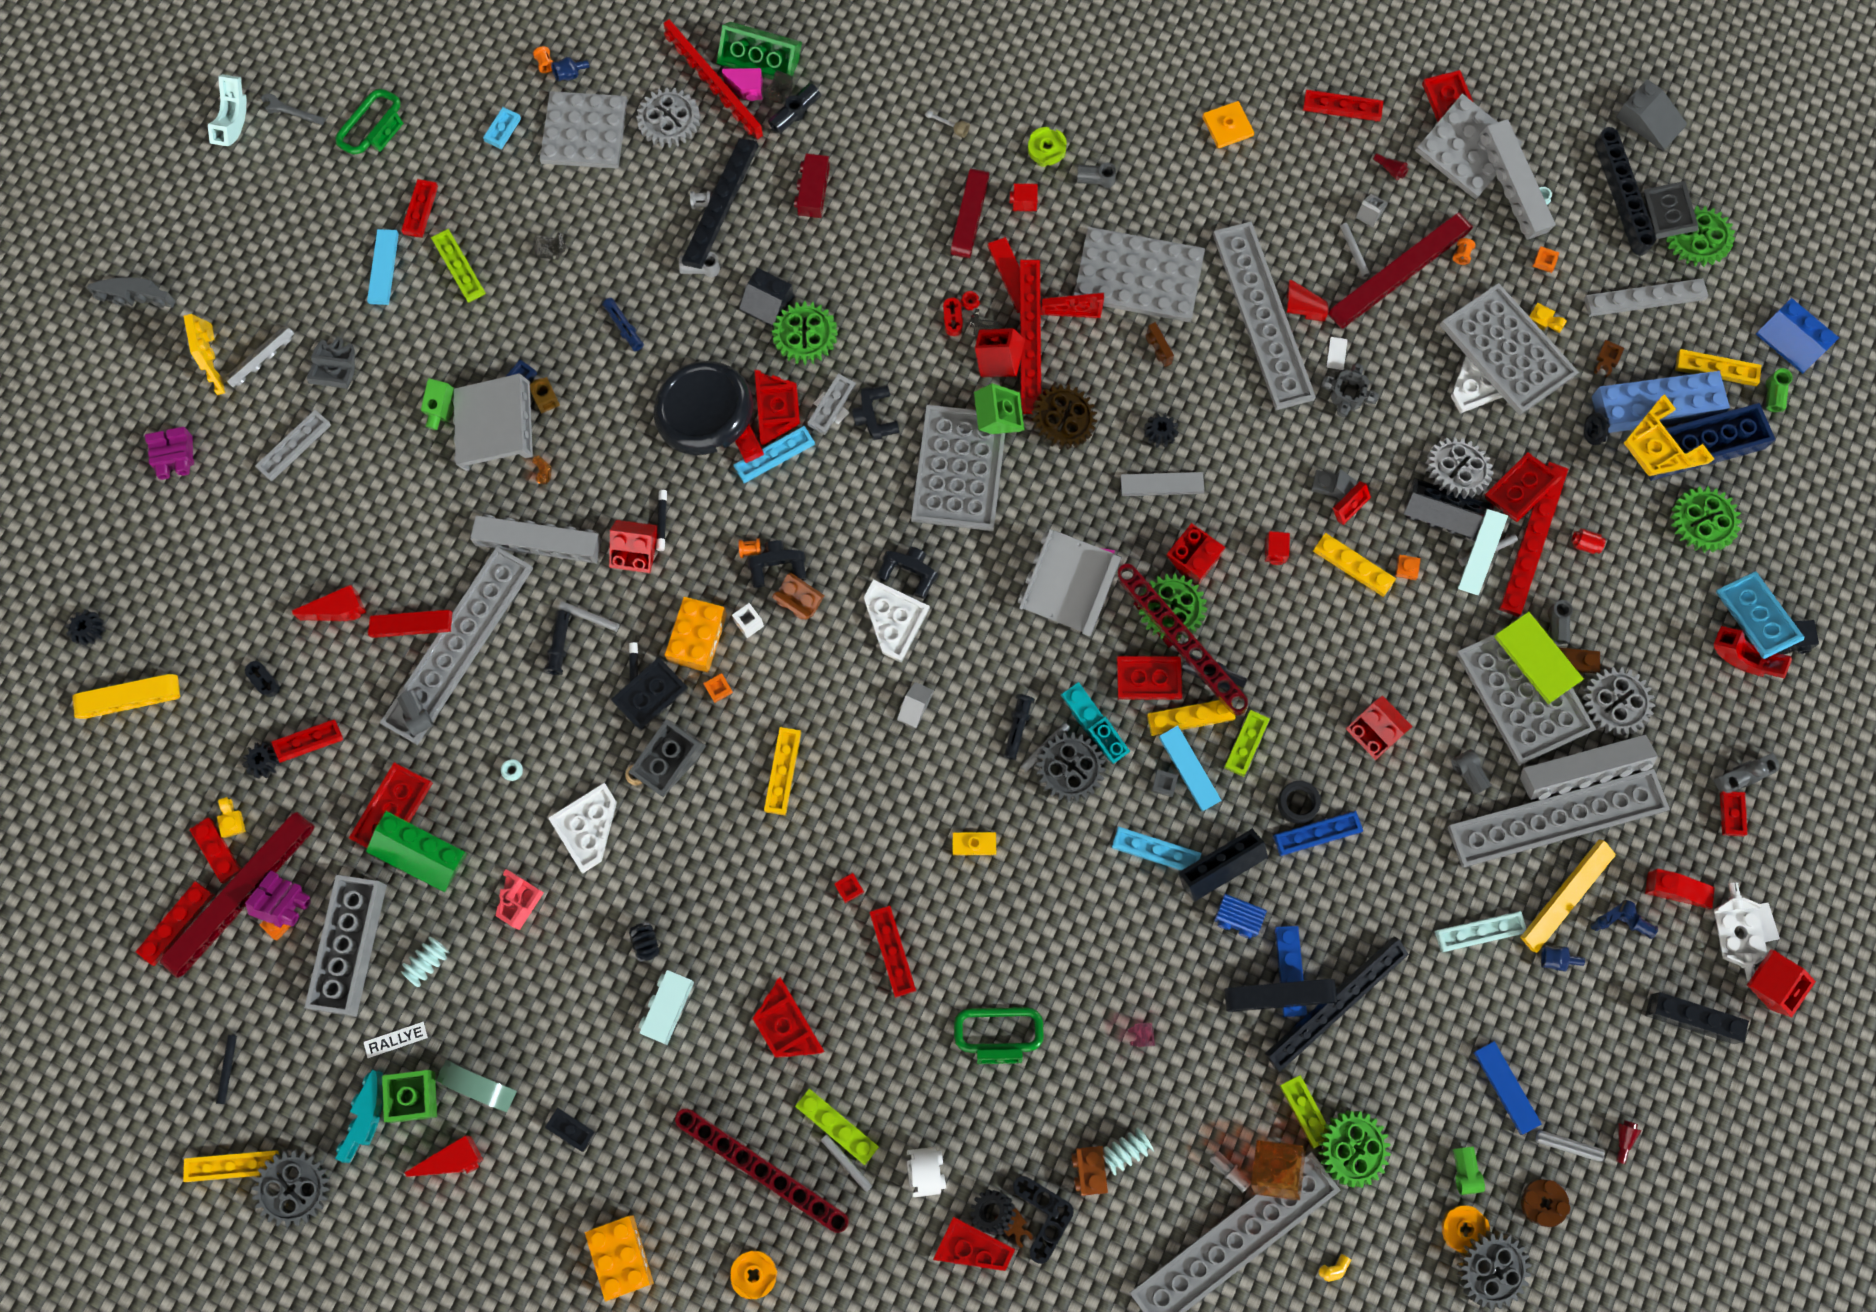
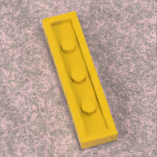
M1680 349L1677 352L1675 371L1690 374L1720 371L1722 380L1757 386L1760 383L1762 365Z
M1327 533L1323 535L1313 552L1382 597L1385 596L1396 580L1395 577Z
M1220 700L1147 714L1151 736L1164 734L1176 726H1179L1180 730H1186L1236 719L1235 715Z
M779 728L764 812L786 815L801 730Z
M279 1151L185 1158L183 1182L262 1176L258 1169L260 1167L267 1168L265 1161L268 1159L274 1163L273 1156L275 1154L279 1155Z

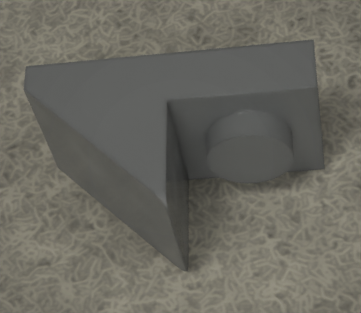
M1341 469L1338 474L1316 470L1311 491L1342 499L1355 487L1356 480Z

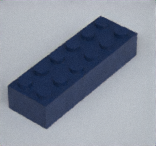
M1760 403L1666 428L1685 454L1703 444L1714 460L1709 464L1649 476L1650 481L1766 449L1776 439Z

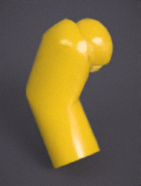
M1341 1254L1335 1266L1327 1267L1322 1265L1318 1272L1319 1276L1328 1282L1341 1279L1351 1259Z

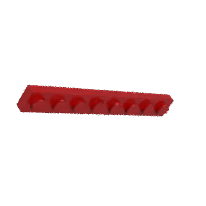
M670 19L665 21L663 24L666 39L675 44L677 52L681 56L684 55L686 57V61L692 69L695 68L698 71L700 79L709 84L714 95L718 94L724 107L730 108L736 121L743 123L745 131L749 135L752 134L756 140L763 136L761 124Z
M1020 260V335L1025 338L1020 360V399L1022 414H1032L1031 411L1036 408L1033 404L1041 394L1040 260Z
M1548 462L1546 466L1561 476L1560 481L1532 507L1499 607L1500 611L1517 617L1522 614L1569 468L1552 462Z

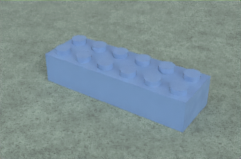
M1720 371L1601 386L1592 395L1595 412L1604 413L1605 417L1609 418L1607 423L1610 425L1608 428L1609 433L1634 430L1664 394L1676 410L1659 420L1663 426L1696 421L1725 413L1730 409Z

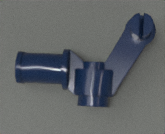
M1623 900L1622 903L1606 914L1599 916L1595 922L1591 923V929L1598 931L1599 929L1608 928L1619 919L1627 922L1631 931L1636 930L1649 939L1654 938L1658 932L1657 926L1643 920L1641 915L1637 914L1635 903L1629 900Z

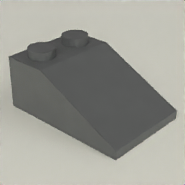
M1648 79L1628 99L1616 116L1617 119L1662 151L1671 144L1687 125V122L1665 92Z
M666 719L629 773L664 797L696 762L706 745L673 721Z

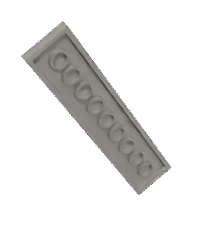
M1252 221L1214 231L1213 237L1275 410L1314 401L1316 398Z
M499 547L495 548L453 611L451 632L438 634L380 721L381 725L412 743L419 744L427 730L415 736L411 734L405 722V714L397 698L406 691L414 690L433 722L533 570L531 565Z
M1654 769L1452 824L1448 826V830L1461 867L1465 868L1667 812L1670 808Z
M1309 1152L1129 1293L1142 1312H1186L1341 1190L1330 1175L1325 1172L1324 1167L1315 1155Z

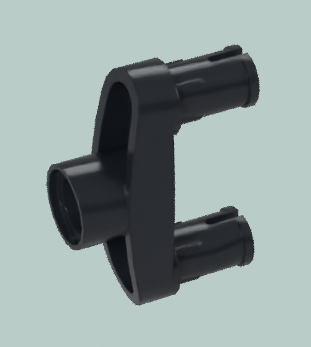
M888 384L874 388H861L862 406L852 408L855 426L866 424L868 432L874 441L882 439L883 436L899 433L897 421L879 425L876 422L872 406L873 400L890 397Z
M781 540L766 542L764 544L766 553L747 560L753 588L765 586L764 567L788 563L792 564L795 576L803 581L806 580L805 552L800 550H784L783 541Z
M910 546L906 555L886 551L876 578L887 582L894 567L899 566L921 577L914 594L925 599L932 584L936 582L939 575L923 563L927 554L916 547Z

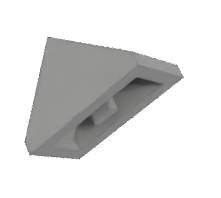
M1370 194L1363 200L1356 219L1374 227L1388 203Z
M915 682L905 696L897 721L917 729L934 690Z

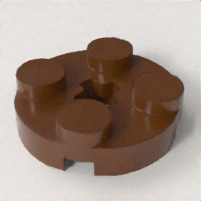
M1534 1180L1524 1188L1521 1208L1524 1215L1532 1223L1544 1227H1554L1562 1223L1570 1213L1568 1195L1555 1181ZM1543 1196L1545 1199L1550 1200L1548 1209L1546 1207L1541 1208L1540 1206Z

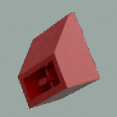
M1014 328L979 330L975 352L980 376H1017L1025 338Z
M616 520L610 529L609 568L651 573L657 544V525Z
M1191 523L1166 556L1182 576L1184 575L1188 580L1192 579L1193 584L1199 585L1220 559L1225 546Z
M1382 695L1358 716L1346 730L1377 760L1413 726Z
M1770 949L1747 983V986L1771 1011L1792 1018L1816 981L1804 968L1775 950Z

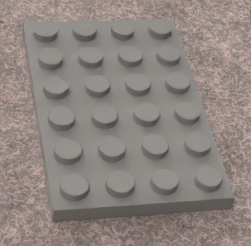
M1088 227L1074 295L1104 293V307L1191 323L1205 248Z
M1499 283L1440 323L1441 328L1519 416L1579 373Z
M934 405L926 406L911 522L994 531L1005 433L990 434L978 430L976 410Z
M1496 634L1456 653L1518 766L1596 730L1573 688L1550 704H1547L1494 636Z

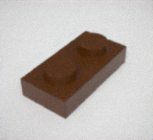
M1156 322L1148 325L1146 340L1149 345H1153L1157 360L1162 362L1164 367L1171 365L1174 354Z
M1559 648L1578 672L1593 674L1600 672V651Z

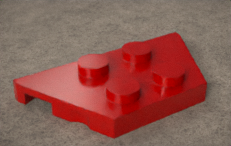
M755 370L760 443L765 445L800 424L797 384L789 380H782L775 375L769 376L761 373L760 370Z
M779 977L752 1018L775 1058L824 1053L825 1051L782 978Z

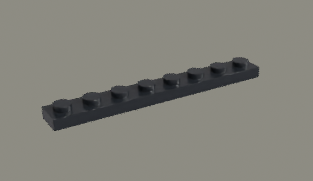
M743 138L738 139L681 260L683 266L702 269L759 147L757 141Z
M1395 936L1392 937L1336 988V1003L1317 1005L1264 1053L1277 1071L1281 1072L1409 955L1400 939Z

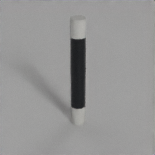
M659 490L656 550L658 551L665 550L666 490Z
M634 642L629 643L630 682L638 676V643Z

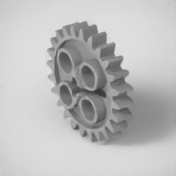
M667 87L665 92L662 93L658 89L657 95L651 92L652 98L645 96L646 103L640 102L641 109H637L638 116H636L637 124L642 136H646L647 141L652 140L653 145L660 142L663 148L665 143H668L669 148H671L672 143H675L678 147L679 141L686 143V137L692 139L691 132L697 133L696 126H700L699 119H701L699 108L696 105L695 99L691 100L690 94L685 96L683 90L677 93L676 88H674L672 92H669Z
M1456 437L1452 441L1446 438L1444 442L1440 440L1437 445H1434L1427 455L1428 459L1425 464L1428 467L1426 471L1431 472L1429 478H1435L1433 485H1441L1440 491L1445 488L1447 489V495L1454 492L1455 498L1459 494L1462 495L1463 499L1467 495L1473 498L1475 494L1480 495L1482 491H1485L1492 481L1491 476L1494 472L1491 471L1493 465L1488 464L1490 457H1484L1483 455L1486 451L1479 452V445L1473 447L1472 441L1466 444L1464 438L1460 442L1457 441ZM1466 457H1468L1469 460L1465 463V465L1460 468V470L1453 478H1450L1453 472L1461 465L1463 460Z
M1612 667L1609 669V672L1604 669L1600 672L1601 674H1595L1593 676L1594 679H1590L1587 682L1590 686L1585 687L1584 691L1588 694H1585L1582 699L1588 702L1583 707L1589 708L1590 711L1587 714L1588 716H1593L1592 723L1596 721L1599 723L1597 729L1604 726L1606 734L1613 730L1614 736H1617L1620 731L1623 736H1626L1629 732L1634 734L1637 732V729L1641 730L1644 728L1643 724L1650 722L1648 717H1651L1654 713L1649 709L1655 707V704L1649 701L1655 697L1648 695L1647 692L1652 688L1644 687L1647 681L1643 680L1640 682L1638 680L1640 674L1633 677L1631 669L1624 673L1623 667L1618 669L1617 672ZM1616 683L1622 686L1623 691L1617 689ZM1629 690L1633 691V693L1629 697H1627L1616 707L1611 709L1608 713L1604 712V710L1608 706H1610L1612 703H1614L1616 700H1618L1620 697L1626 694ZM1600 695L1606 698L1607 703L1601 701ZM1630 700L1636 702L1637 708L1631 705ZM1614 712L1620 714L1621 720L1615 717Z

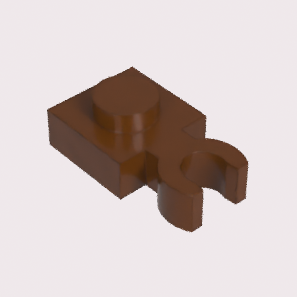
M1605 340L1596 358L1600 363L1595 367L1594 373L1597 374L1600 369H1604L1606 371L1604 377L1607 378L1612 372V367L1615 368L1618 365L1624 347Z
M1015 1207L1012 1211L1016 1213V1216H1011V1220L1014 1223L1013 1225L1008 1224L1010 1229L1008 1231L1004 1230L1008 1237L1014 1233L1016 1244L1022 1248L1023 1244L1020 1242V1237L1027 1235L1032 1240L1033 1236L1029 1231L1023 1230L1022 1226L1027 1222Z

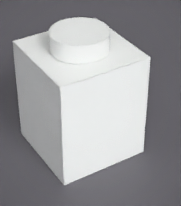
M750 603L732 615L735 624L746 638L764 627L762 619Z

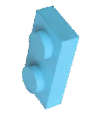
M502 107L484 135V141L502 149L520 122V115Z

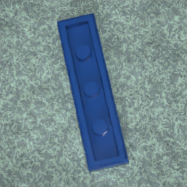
M1353 811L1275 834L1273 838L1279 856H1284L1362 833L1363 828L1357 812Z
M1495 1041L1474 1051V1055L1519 1134L1523 1135L1542 1125Z

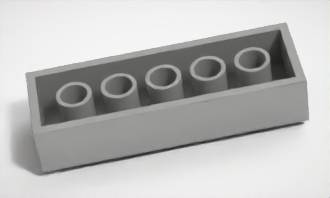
M336 875L304 1008L357 1017L387 887L384 883Z

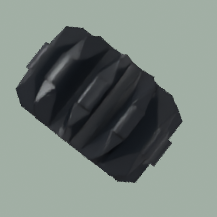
M1158 413L1155 414L1154 418L1150 416L1147 421L1148 423L1144 425V430H1146L1144 437L1149 438V444L1155 442L1156 448L1160 444L1164 448L1167 447L1168 443L1173 444L1175 437L1179 433L1176 430L1178 429V423H1173L1174 417L1166 418V413L1163 414V417H1160Z
M84 610L83 613L76 612L75 618L69 617L71 623L65 625L69 630L66 634L71 638L72 642L86 647L89 643L95 645V639H102L100 633L106 631L102 627L105 623L104 620L97 613L90 612L89 610Z
M263 742L262 745L255 743L254 749L247 748L248 755H242L247 760L242 764L244 768H248L246 772L249 775H254L257 779H260L262 776L269 778L270 772L277 773L276 769H274L275 766H281V763L277 761L278 758L273 746H270L267 742Z
M646 922L631 927L629 935L637 959L642 962L657 957L659 948L651 924Z

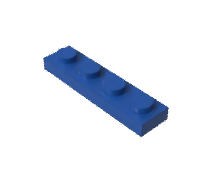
M1276 927L1275 935L1280 983L1304 981L1299 927ZM1306 1006L1282 1008L1283 1017H1302L1307 1015Z

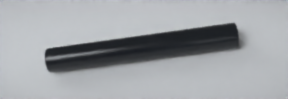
M228 1035L216 1104L226 1103L237 1040L236 1035Z

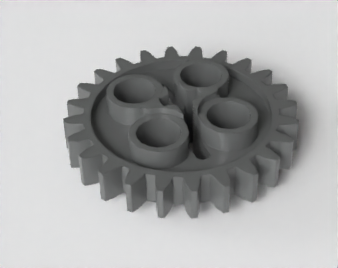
M1072 732L1070 738L1067 737L1066 733H1063L1061 740L1056 735L1054 737L1055 743L1048 740L1046 743L1049 748L1042 746L1041 751L1044 754H1038L1037 756L1042 762L1035 764L1036 767L1041 768V770L1036 772V775L1043 777L1038 783H1046L1043 790L1051 789L1050 797L1058 794V801L1063 796L1066 797L1067 803L1070 802L1071 797L1074 798L1076 803L1079 801V796L1086 800V792L1093 795L1095 792L1092 787L1099 789L1100 784L1097 781L1104 780L1100 773H1104L1106 769L1100 767V765L1104 764L1105 760L1098 758L1102 752H1095L1098 745L1090 746V738L1084 742L1082 734L1076 739L1074 732ZM1069 748L1073 752V756L1070 758L1065 757L1062 749ZM1054 757H1059L1061 761L1056 760ZM1080 761H1088L1091 768L1084 770L1080 766ZM1070 764H1073L1074 770H1071V772H1069L1067 768ZM1053 765L1058 766L1061 769V774H1052L1050 767ZM1080 774L1085 775L1087 779H1083ZM1076 778L1079 786L1076 788L1071 787L1068 779Z
M294 1149L291 1156L285 1150L282 1153V1158L278 1154L273 1156L274 1163L269 1159L265 1161L267 1168L260 1167L258 1169L262 1176L254 1177L253 1180L259 1184L252 1187V1190L258 1191V1194L254 1195L252 1199H259L260 1201L255 1206V1209L261 1207L264 1209L260 1216L268 1213L270 1216L267 1222L275 1218L277 1219L276 1226L285 1221L286 1227H289L292 1221H294L296 1227L299 1226L301 1218L306 1223L309 1222V1214L316 1217L318 1212L315 1208H324L321 1200H328L329 1196L324 1194V1192L331 1189L330 1186L325 1185L330 1180V1177H323V1174L328 1169L320 1170L319 1168L322 1160L314 1163V1154L308 1159L306 1158V1151H303L298 1156L297 1149ZM289 1166H295L298 1169L297 1177L289 1176L287 1173ZM277 1173H281L284 1180L279 1178ZM272 1182L279 1184L280 1192L272 1193L269 1190V1184ZM304 1183H311L313 1185L314 1192L312 1194H307L303 1191ZM295 1184L296 1188L289 1193L287 1191L289 1185ZM298 1195H299L301 1198L305 1199V1201H306L305 1204H303V1203L301 1202V1200H300V1198L298 1197ZM285 1200H293L296 1204L295 1209H286L284 1205Z
M1497 1230L1494 1234L1486 1231V1237L1479 1233L1478 1241L1471 1238L1472 1246L1464 1245L1467 1253L1466 1255L1459 1254L1464 1260L1462 1263H1457V1266L1462 1269V1271L1456 1274L1462 1279L1459 1285L1465 1288L1463 1293L1470 1296L1469 1299L1474 1303L1477 1302L1481 1307L1484 1308L1486 1306L1491 1310L1494 1306L1502 1309V1302L1510 1306L1511 1298L1518 1301L1516 1294L1518 1292L1521 1294L1525 1293L1521 1287L1522 1285L1529 1286V1283L1525 1281V1277L1531 1276L1526 1271L1532 1265L1525 1261L1530 1257L1527 1253L1523 1252L1525 1247L1519 1244V1241L1505 1232L1502 1234Z

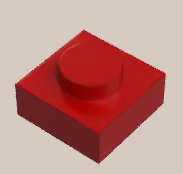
M854 873L834 883L845 904L864 893Z

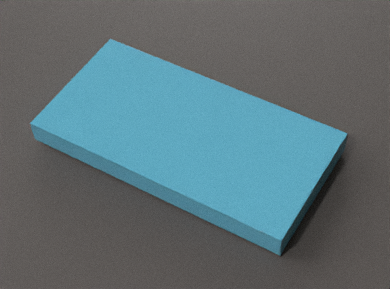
M1756 571L1717 589V595L1763 659L1804 640L1803 634Z

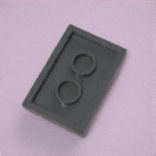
M1685 181L1644 189V198L1656 239L1698 231V222Z

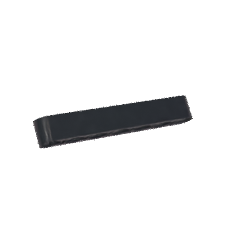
M1606 127L1595 141V148L1631 250L1636 255L1643 256L1654 245L1656 236L1620 135L1615 128Z

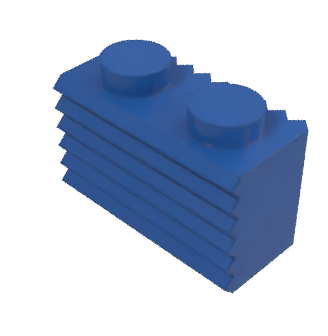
M1224 894L1214 921L1218 922L1217 926L1220 928L1238 930L1240 936L1251 939V937H1256L1259 934L1267 910Z

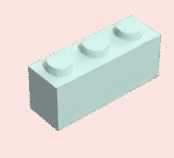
M668 970L665 974H661L657 983L659 987L656 995H652L648 1004L650 1010L647 1016H643L640 1021V1034L668 1045L694 982Z

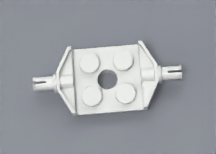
M1729 883L1731 897L1728 898V901L1714 909L1722 957L1724 960L1745 968L1746 981L1748 982L1755 973V964L1761 962L1768 954L1759 908H1762V905L1742 898L1738 883ZM1736 927L1743 930L1744 936L1742 939L1736 937L1734 933Z

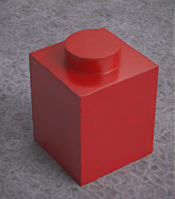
M1014 183V189L1009 193V203H1013V211H1037L1038 184Z
M1268 532L1265 540V562H1270L1272 565L1286 563L1289 558L1290 533Z

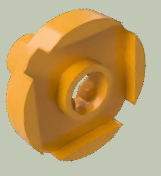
M1456 1206L1445 1213L1442 1221V1235L1446 1244L1459 1253H1467L1464 1245L1471 1247V1238L1478 1241L1479 1233L1486 1237V1231H1490V1225L1486 1217L1472 1206ZM1463 1223H1467V1227L1472 1229L1471 1232L1467 1233L1466 1237L1460 1231Z
M752 1250L741 1254L731 1267L732 1287L738 1295L745 1299H758L766 1296L775 1286L777 1278V1268L772 1258L761 1251ZM750 1269L753 1271L755 1269L759 1270L758 1276L760 1278L758 1281L756 1279L752 1281L748 1279L750 1277L748 1273Z

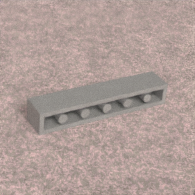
M1509 120L1488 125L1481 132L1480 140L1488 153L1489 161L1493 164L1497 179L1502 184L1504 194L1511 204L1512 212L1520 224L1521 232L1525 235L1526 240L1548 233L1556 224Z
M487 514L475 517L470 538L475 546L494 549L499 547L507 551L596 564L602 543L599 534L594 530L585 529V531H578L570 526L558 528L549 523L537 525L529 520L517 522L508 517L496 519L494 516Z
M1642 735L1526 767L1522 771L1520 780L1530 800L1537 798L1542 800L1552 794H1564L1577 787L1586 788L1595 782L1600 781L1604 783L1617 776L1626 777L1635 771H1647L1653 767L1658 755L1648 737Z

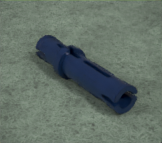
M613 298L606 299L602 305L621 331V337L627 340L633 351L642 349L644 343L636 334L635 327L630 325Z

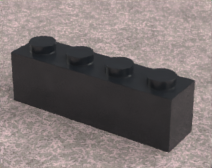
M1253 828L1178 872L1184 890L1194 902L1267 859L1268 854L1265 843Z
M1662 992L1650 994L1645 1014L1647 1017L1730 1044L1745 1042L1749 1020Z

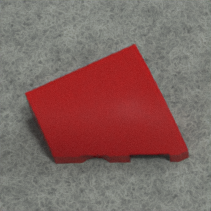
M1289 280L1286 313L1305 315V319L1325 322L1328 315V302L1295 281Z

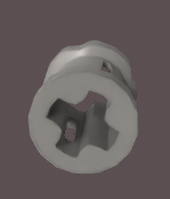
M711 190L707 191V193L690 191L691 208L707 207L712 197Z

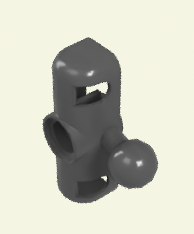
M1771 753L1758 760H1750L1733 768V771L1713 779L1720 792L1731 793L1776 773L1779 770V762L1774 753Z

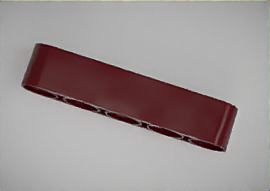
M972 168L969 170L950 255L971 258L989 182L990 172Z

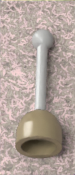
M930 110L925 113L927 118H934L952 126L955 134L962 138H965L969 132L970 123L958 121L953 123L934 115Z

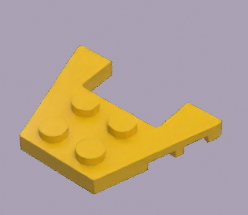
M193 314L184 315L192 356L200 369L206 370L208 382H214L215 393L217 395L224 394L223 379L214 368L213 360L215 359V354L209 342L215 340L212 324Z
M1665 394L1661 396L1624 442L1648 476L1709 464L1714 460L1703 444L1685 454L1659 421L1676 410Z

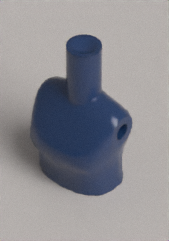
M565 57L560 61L551 62V68L558 82L562 80L570 81L578 77V70L589 68V62L585 60L575 63L570 57Z
M1543 945L1541 953L1542 968L1566 972L1569 964L1585 965V958L1571 956L1568 947Z

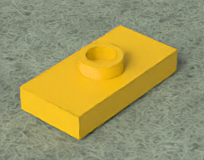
M996 832L953 833V855H996Z

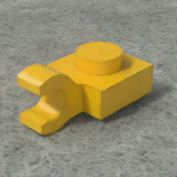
M1540 303L1536 304L1529 316L1544 331L1548 326L1555 332L1560 333L1567 322L1562 317H1553L1555 311Z
M228 797L218 799L219 807L223 815L217 816L221 837L227 838L246 832L242 813L239 810L234 811L232 799H228Z

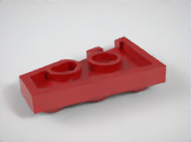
M1104 293L1044 298L1041 304V315L1101 318Z
M953 1217L933 1260L1006 1271L1016 1249Z

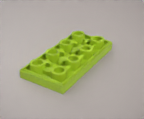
M1530 612L1494 636L1547 704H1550L1583 680V677Z

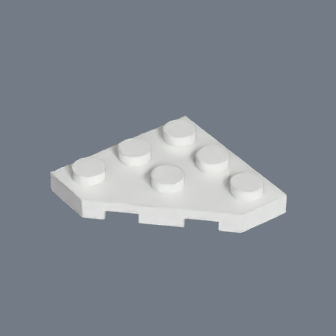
M1465 356L1451 394V398L1459 413L1502 398V395L1472 361Z
M873 579L864 596V601L882 654L902 663L930 606Z
M605 783L549 817L550 822L582 873L602 862L617 801Z

